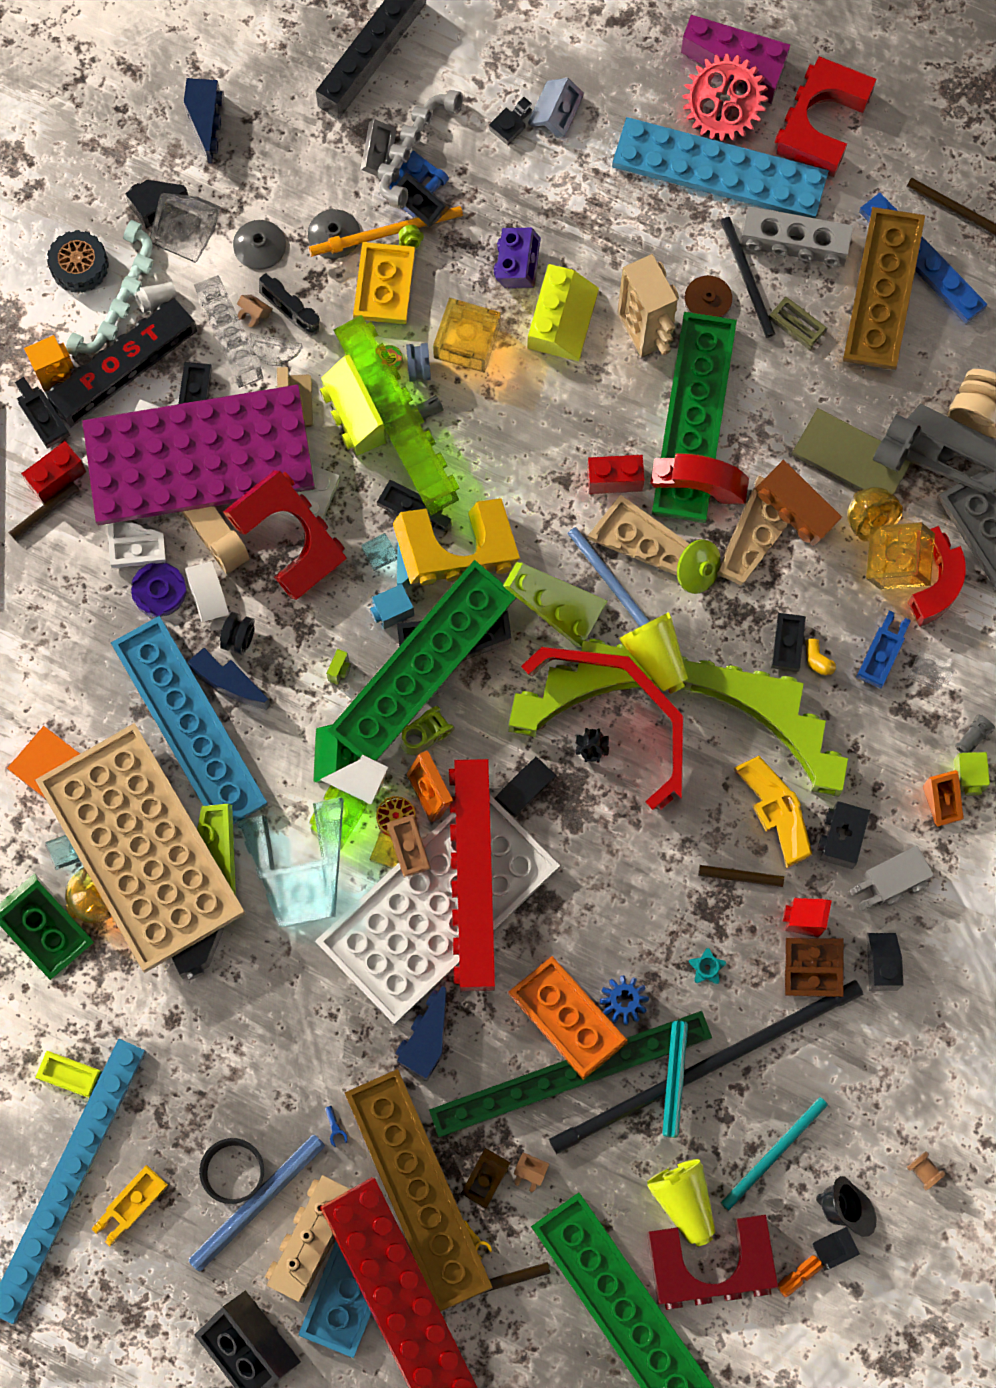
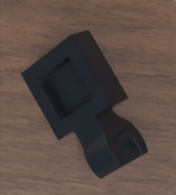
M523 97L513 111L506 107L489 124V130L505 144L509 145L526 128L525 122L522 120L532 112L530 108L532 103Z

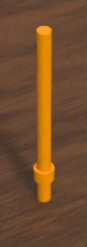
M461 206L450 208L436 223L462 217ZM417 217L342 238L339 236L328 238L327 242L309 246V252L311 257L328 252L335 254L342 252L343 248L399 234V231L407 225H415L418 228L428 225Z

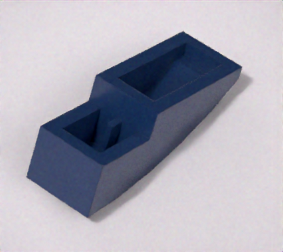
M203 648L188 661L190 669L202 681L221 694L256 708L267 710L271 706L269 699L232 660L222 667Z

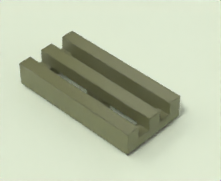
M785 297L769 315L773 323L808 350L813 348L814 344L820 340V337L828 329L788 297ZM783 308H788L790 311H792L794 314L800 317L803 321H805L807 324L813 327L817 331V333H814L807 326H805L802 321L792 316Z

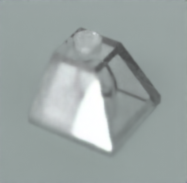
M160 194L150 234L152 244L194 263L198 262L215 231L221 207L197 196Z

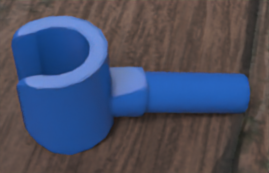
M332 1106L326 1107L325 1110L332 1131L330 1136L331 1144L336 1147L333 1136L336 1133H341L344 1136L345 1143H347V1134L344 1130L340 1129Z

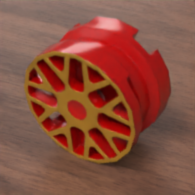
M392 796L380 803L376 819L379 830L383 835L391 839L386 824L388 822L413 814L416 820L414 806L410 801L403 797Z

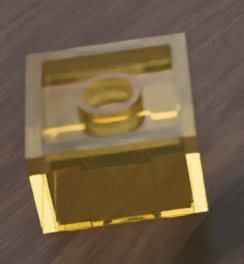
M449 298L433 344L434 358L485 373L501 326V312Z

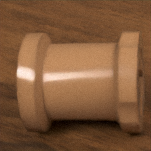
M927 1151L906 1167L909 1171H913L922 1181L925 1191L946 1175L944 1171H939L928 1158L929 1153Z

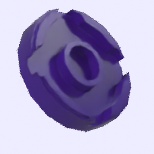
M168 563L147 564L138 570L131 584V594L134 603L139 610L149 616L162 617L170 615L178 610L185 601L187 589L184 577L177 568Z

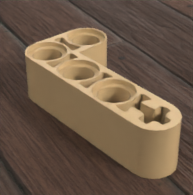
M214 506L182 512L226 575L250 560L242 540L234 530H230Z

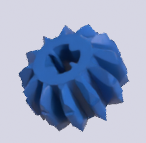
M622 975L620 976V985L614 979L609 980V985L612 990L603 987L601 992L608 998H602L599 1002L600 1005H609L603 1011L606 1016L612 1012L614 1013L612 1023L615 1024L620 1016L623 1017V1025L627 1026L629 1023L628 1016H631L634 1022H638L640 1018L637 1012L646 1013L647 1008L640 1003H647L649 997L639 996L646 988L644 985H641L635 989L636 978L633 977L628 985L626 984V977ZM621 994H626L627 999L630 997L632 1000L628 1003L627 1007H622V1002L617 1003Z

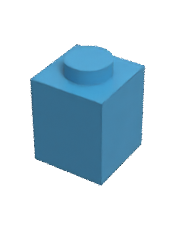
M402 584L372 597L373 607L370 608V612L376 623L381 621L384 629L414 616V607Z

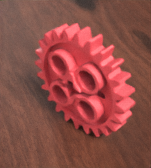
M725 54L724 61H721L720 57L715 55L713 64L708 59H705L706 67L703 69L697 65L696 69L699 74L697 76L689 74L693 83L684 85L690 90V94L682 95V98L689 100V103L684 105L683 109L692 111L686 118L688 120L696 119L692 127L698 129L703 126L700 134L705 136L710 131V139L715 140L719 134L722 142H725L727 135L730 136L731 140L735 141L737 132L745 137L746 127L753 131L755 130L752 124L753 120L762 121L757 115L758 112H766V109L761 106V102L768 101V98L762 96L761 93L768 90V88L764 85H759L764 80V77L762 75L755 77L759 69L755 66L748 70L750 61L745 60L740 64L741 57L736 55L733 62L729 54ZM722 75V85L718 88H713L711 85L713 77ZM731 75H734V79L731 82L730 87L728 89L729 78ZM746 82L748 85L747 92L741 96L737 95V85ZM728 94L731 96L730 101H725L724 104L720 100L721 95ZM709 100L714 101V110L709 114H705L703 111L704 104ZM723 106L721 120L717 121V116ZM732 108H738L740 112L738 119L735 121H729L727 117L729 110Z

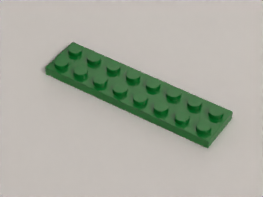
M684 312L661 458H675V454H693L716 459L737 320ZM656 488L651 515L706 523L710 494L691 488Z
M474 560L332 724L328 732L359 758L364 755L377 762L517 597L508 591L501 581Z
M580 1192L531 1226L640 1388H714Z

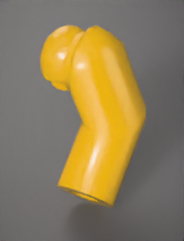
M819 639L806 640L808 666L821 675H832L836 670V663L820 654Z

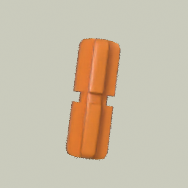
M815 1255L810 1256L796 1268V1272L792 1271L778 1283L777 1289L784 1297L790 1296L803 1285L804 1280L808 1281L823 1268L822 1262Z

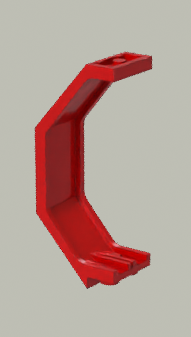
M541 647L521 666L532 677L552 660L625 670L671 719L673 725L672 776L645 802L652 810L657 806L662 810L674 799L671 796L673 791L682 799L684 717L629 656Z

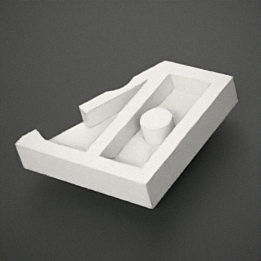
M123 521L107 524L111 568L140 566L150 563H167L165 536L163 533L153 529H144L141 525L133 522L127 523Z

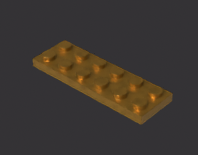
M872 207L844 351V362L892 370L897 369L925 215Z

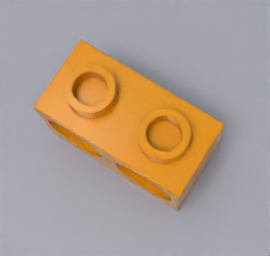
M54 335L24 348L44 392L50 390L55 384L68 379L72 374L70 369L75 368L64 343L58 344Z

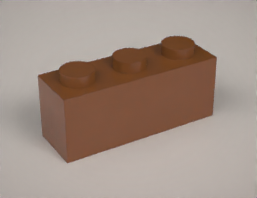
M784 459L755 488L759 498L764 503L775 508L781 520L791 524L798 531L799 537L812 546L818 543L842 518Z

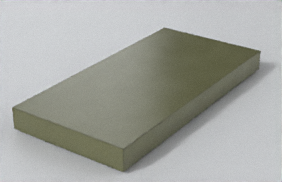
M819 408L815 411L791 454L887 506L912 463L905 460L900 470L896 472L874 461L873 457L881 443L879 439Z

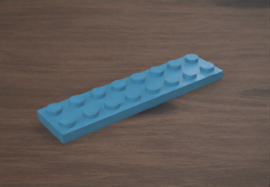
M626 117L612 162V167L774 211L816 218L829 172L826 169Z
M158 616L112 641L111 645L203 806L231 804L233 825L268 806L267 801L161 617Z

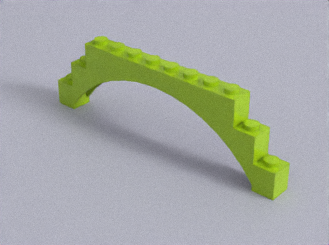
M599 639L583 640L581 651L629 656L654 685L658 687L623 644H618L615 647L605 645L606 643ZM682 656L688 677L687 680L683 681L685 687L682 688L683 690L716 698L756 719L769 729L801 764L812 783L811 792L840 796L844 787L848 758L841 757L842 754L835 751H825V754L820 753L826 720H821L819 716L805 713L803 716L798 715L804 683L797 682L796 678L782 676L781 679L770 677L769 673L763 671L744 672L742 668L737 666L718 667L715 666V663L707 660H700L698 663L687 661L688 659ZM579 663L577 672L572 671V668L564 665H556L555 668L549 667L543 698H539L536 693L523 691L522 694L515 693L508 732L536 737L539 728L558 714L578 703L602 694L638 688L640 686L625 670L620 668Z

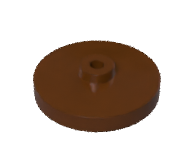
M700 276L694 279L686 288L684 296L685 307L690 313L723 318L729 312L732 305L731 289L725 281L716 276Z

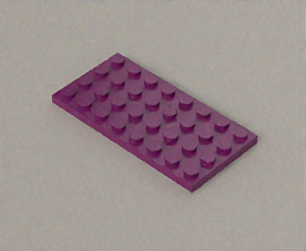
M298 384L82 420L95 521L98 526L234 503L273 471L286 472L294 481L295 485L293 488L296 492L315 489Z

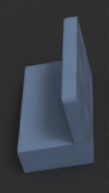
M569 78L547 81L528 124L531 127L545 125L555 136L565 137L584 92Z

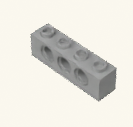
M748 206L741 246L755 252L762 250L772 252L776 256L789 255L798 257L803 261L816 260L824 262L829 266H844L848 256L853 225ZM765 231H771V232H773L775 235H774V236H768V235H766L764 232H765ZM791 236H798L801 240L795 241L791 239ZM817 241H824L827 245L821 246Z

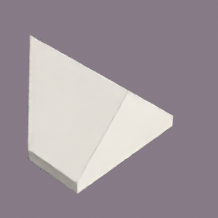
M362 755L360 760L320 780L372 804L384 784L388 767Z

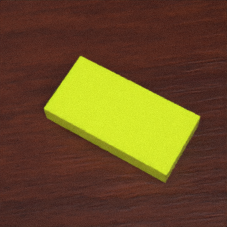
M46 1050L35 1078L90 1098L102 1071Z

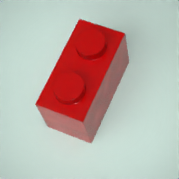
M64 441L22 472L21 475L28 487L44 504L87 471L82 460Z
M643 455L588 457V494L643 492L645 481Z

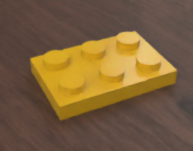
M362 242L353 310L354 320L407 325L415 247Z

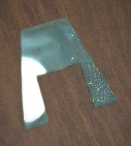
M343 798L313 803L322 860L275 870L267 816L261 815L237 821L238 828L242 829L246 839L244 841L249 854H252L257 866L255 870L258 877L263 881L266 888V896L278 926L281 928L336 917Z

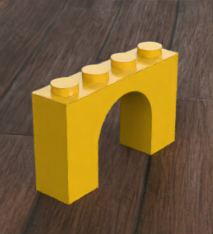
M502 498L477 501L468 512L476 539V551L468 556L454 555L446 551L438 543L427 509L401 512L393 522V527L410 584L421 583V585L425 586L442 579H446L448 582L456 581L474 560L489 572L496 571L497 574H503L511 571L520 557Z

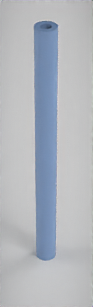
M577 527L571 529L568 532L570 538L637 624L641 627L650 622Z

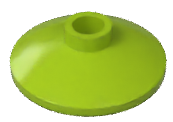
M704 539L696 540L689 544L682 552L677 565V578L680 586L685 591L692 594L702 593L711 587L718 576L716 573L721 560L719 550L714 543Z

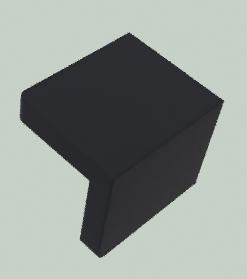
M847 1227L812 1243L818 1259L823 1264L824 1271L860 1255Z

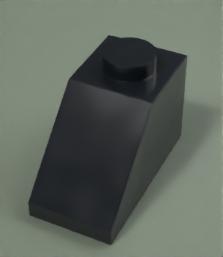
M145 180L142 183H137L125 193L129 207L146 229L190 202L184 185L154 180Z
M224 928L217 930L172 957L182 979L188 977V980H192L205 973L204 969L208 968L211 964Z
M867 933L869 991H898L904 985L902 954L896 933Z

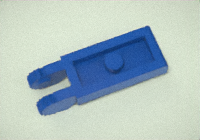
M890 610L882 627H879L856 678L882 689L905 640L904 635L911 621L905 618L899 626L898 634L888 631L889 625L892 624L895 618V613Z

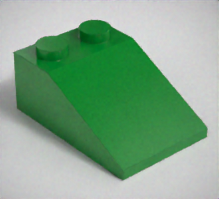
M35 873L0 902V927L49 980L54 978L94 943L92 938Z

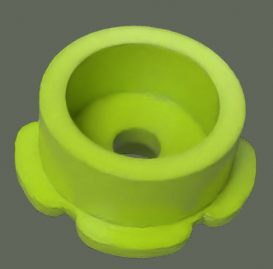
M415 225L403 227L398 234L399 245L415 247V249L420 246L421 241L424 239L423 232H420Z

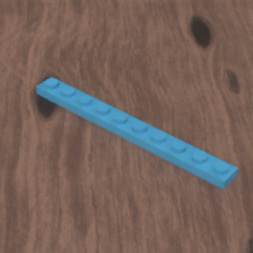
M118 1039L0 1282V1319L11 1324L16 1323L146 1053L144 1049Z

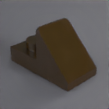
M485 1148L461 1194L487 1208L505 1177L511 1162Z

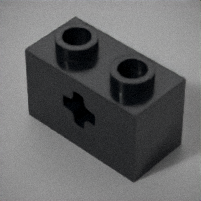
M837 801L833 809L828 808L824 824L829 825L826 835H821L817 851L822 852L820 860L853 869L858 862L871 810ZM840 829L845 830V836L847 837L844 840L840 839V834L838 833Z

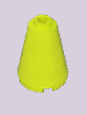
M669 612L619 638L624 647L662 691L668 689L670 694L685 687L683 681L687 680L688 677L673 620Z
M692 1159L677 1164L678 1168L671 1171L667 1168L654 1175L647 1181L650 1192L675 1226L678 1227V1230L689 1244L695 1243L699 1247L713 1240L712 1235L716 1230L703 1165L699 1159Z

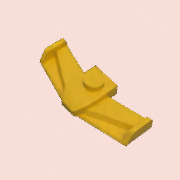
M759 755L734 767L733 770L762 800L754 804L753 809L765 831L777 828L786 868H790L813 855L801 811V803L795 792L787 787Z

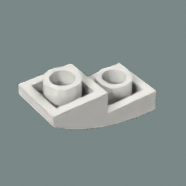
M212 561L185 568L201 622L229 615Z

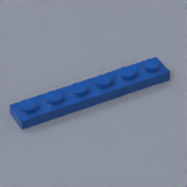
M879 192L860 207L859 213L870 222L872 207L898 210ZM922 236L915 268L916 273L967 324L986 309L987 303Z

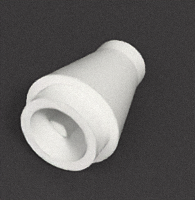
M172 282L140 287V291L135 292L137 304L143 313L146 311L151 313L162 303L177 297Z

